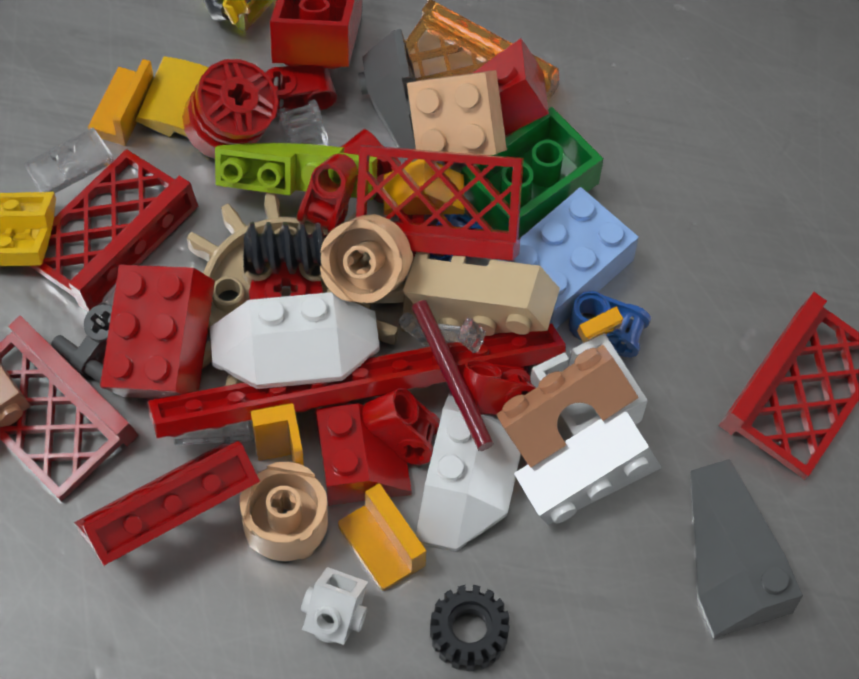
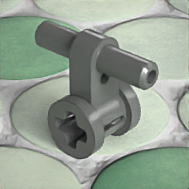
M104 304L93 307L85 316L84 330L87 336L79 347L62 335L56 336L51 342V346L60 355L69 360L70 365L84 377L91 376L99 383L101 382L103 369L101 361L105 357L112 307ZM97 318L102 321L101 325L96 322Z

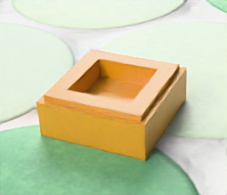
M616 306L580 324L577 332L583 343L604 333L606 335L620 328L623 317Z

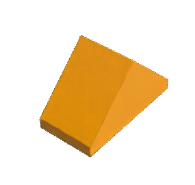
M421 159L411 162L404 168L419 187L435 174L426 161ZM448 168L444 173L459 190L463 189L464 175ZM392 172L385 174L384 179L387 178ZM399 174L384 186V189L398 206L414 193ZM439 177L423 190L438 209L455 196ZM418 196L402 209L406 215H433ZM457 199L442 214H464V206ZM384 201V215H389L393 210Z

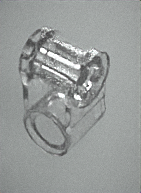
M316 100L309 101L307 106L288 111L284 108L277 109L279 125L286 143L329 146L328 135L324 128L321 112Z

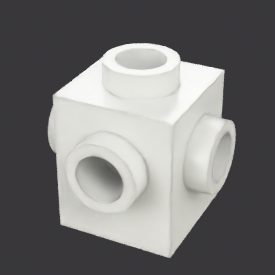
M327 567L315 583L314 588L309 587L304 596L301 612L306 613L302 630L314 634L317 639L323 642H337L344 645L351 632H359L364 623L368 607L362 606V601L368 581Z

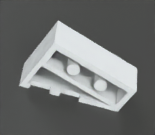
M622 408L604 421L600 419L566 440L564 447L532 468L526 465L515 472L514 475L538 515L549 525L553 522L557 524L568 520L577 510L662 467L625 408Z

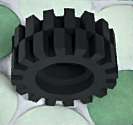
M465 585L458 586L457 592L454 594L450 589L444 593L443 601L438 599L435 604V610L431 614L430 638H432V647L434 651L438 650L440 652L439 658L444 663L450 660L452 661L451 667L458 670L460 665L467 666L466 671H474L476 665H480L481 670L489 667V661L493 660L496 662L500 658L501 651H504L507 645L510 617L508 611H504L505 604L501 598L496 601L494 599V592L487 589L485 594L481 593V586L473 585L472 591H466ZM463 614H475L484 620L487 632L479 641L472 643L464 642L453 632L452 626L454 621Z

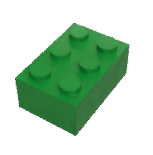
M553 107L548 109L549 114L521 127L505 138L507 150L491 155L524 158L518 238L525 235L578 188L582 187L588 192L600 182L604 158ZM475 164L481 172L489 166ZM467 165L461 169V174L464 175L465 187L476 176ZM495 166L485 175L500 194L512 185L513 167ZM480 181L464 193V196L479 213L495 200ZM511 192L504 197L509 205L511 203ZM499 203L482 216L493 230L509 231L510 216Z

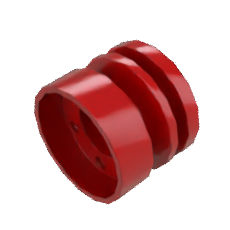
M224 59L211 65L200 77L194 91L186 102L182 116L184 132L195 148L204 155L214 159L215 148L219 145L258 143L276 115L279 104L276 87L268 74L253 63L241 59Z

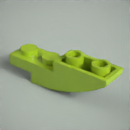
M247 143L219 145L215 148V185L291 196L296 190L307 191L314 169L330 156L339 153L345 154L353 159L358 169L359 155L344 153V147L313 144ZM370 156L369 172L376 180L377 157ZM328 169L331 180L341 184L339 174L333 169ZM358 177L350 198H357ZM368 182V194H369L374 188H373V186Z

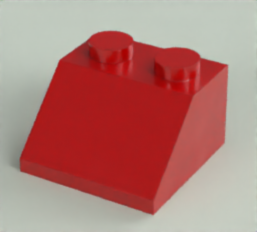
M359 403L316 409L317 430L328 506L365 501V491L379 483L390 498L412 495L407 462L400 459L397 453L381 439L370 433L363 422L362 410L364 405Z

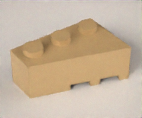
M416 252L403 293L414 304L421 300L428 302L443 335L449 337H459L463 334L491 336L494 333L514 332L517 334H527L530 331L548 330L560 288L541 266L490 260L488 266L466 264L467 259L465 256L453 255L451 262L430 259V253Z

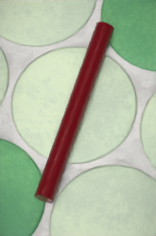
M426 300L418 301L413 304L412 310L478 451L487 450L494 444L428 302Z

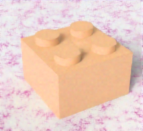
M496 70L407 83L416 149L479 155H494L507 150Z

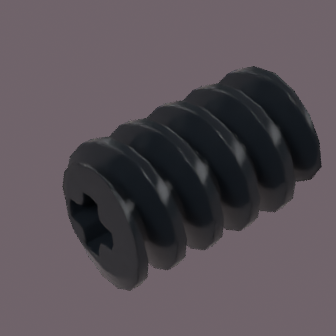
M250 222L244 234V274L247 272L250 262L253 263L257 274H262L266 263L269 262L273 274H279L283 263H286L289 274H295L299 263H302L305 273L311 275L316 263H319V266H321L320 251L322 243L327 236L324 235L321 224L315 223L312 233L308 234L304 223L299 222L295 234H291L288 223L283 222L279 233L275 234L271 222H266L262 233H258L255 223Z

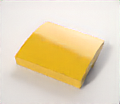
M164 56L135 121L168 137H171L174 131L187 137L184 132L182 119L185 105L200 77L209 67L187 60Z
M55 192L0 193V266L42 265L54 220Z

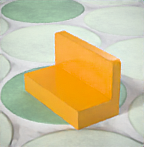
M142 59L136 72L118 66L88 125L91 136L126 146L137 124L135 119L154 79L151 61Z
M293 403L251 411L258 461L291 455L294 463L304 466L302 444Z
M380 483L365 491L364 506L338 521L340 531L381 591L388 590L426 566V549Z

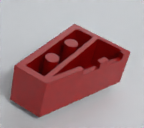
M522 38L515 41L473 72L496 70L505 136L549 114L544 72Z

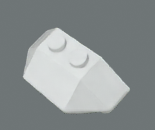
M332 292L248 300L210 326L213 367L221 371L225 370L233 377L256 389L342 381L360 367L370 356L375 355L379 351L375 311L355 302L342 300Z
M451 391L442 410L424 486L416 536L422 545L457 552L467 545V542L481 535L508 515L516 478L514 473L517 472L521 453L503 428L497 415L485 414L481 415L494 444L487 450L478 451Z

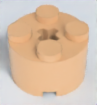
M376 214L363 215L337 226L326 236L320 251V272L326 286L340 299L349 302L371 303L385 297L403 283L410 270L413 253L406 235L394 222ZM365 252L371 257L369 264L366 266L360 261Z
M275 462L267 465V469L257 474L260 482L242 491L240 495L242 524L249 546L261 555L276 561H293L309 558L324 539L328 527L327 496L324 487L309 468L298 463ZM284 509L291 510L287 511L286 514H283Z

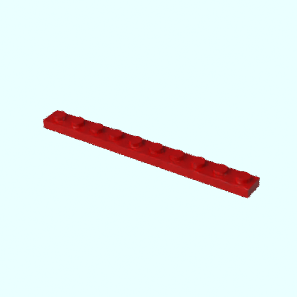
M552 323L549 324L547 331H530L527 334H517L514 332L498 333L491 336L447 343L461 375L463 374L466 362L469 360H482L491 364L524 367L534 364L539 365L564 352L566 353V344ZM425 347L368 358L342 381L256 389L243 382L149 400L148 407L156 438L178 437L188 432L208 428L218 429L229 424L252 420L251 411L293 403L295 412H304L310 408L330 404H345L351 400L382 396L398 388H426L432 384L446 382L431 348Z

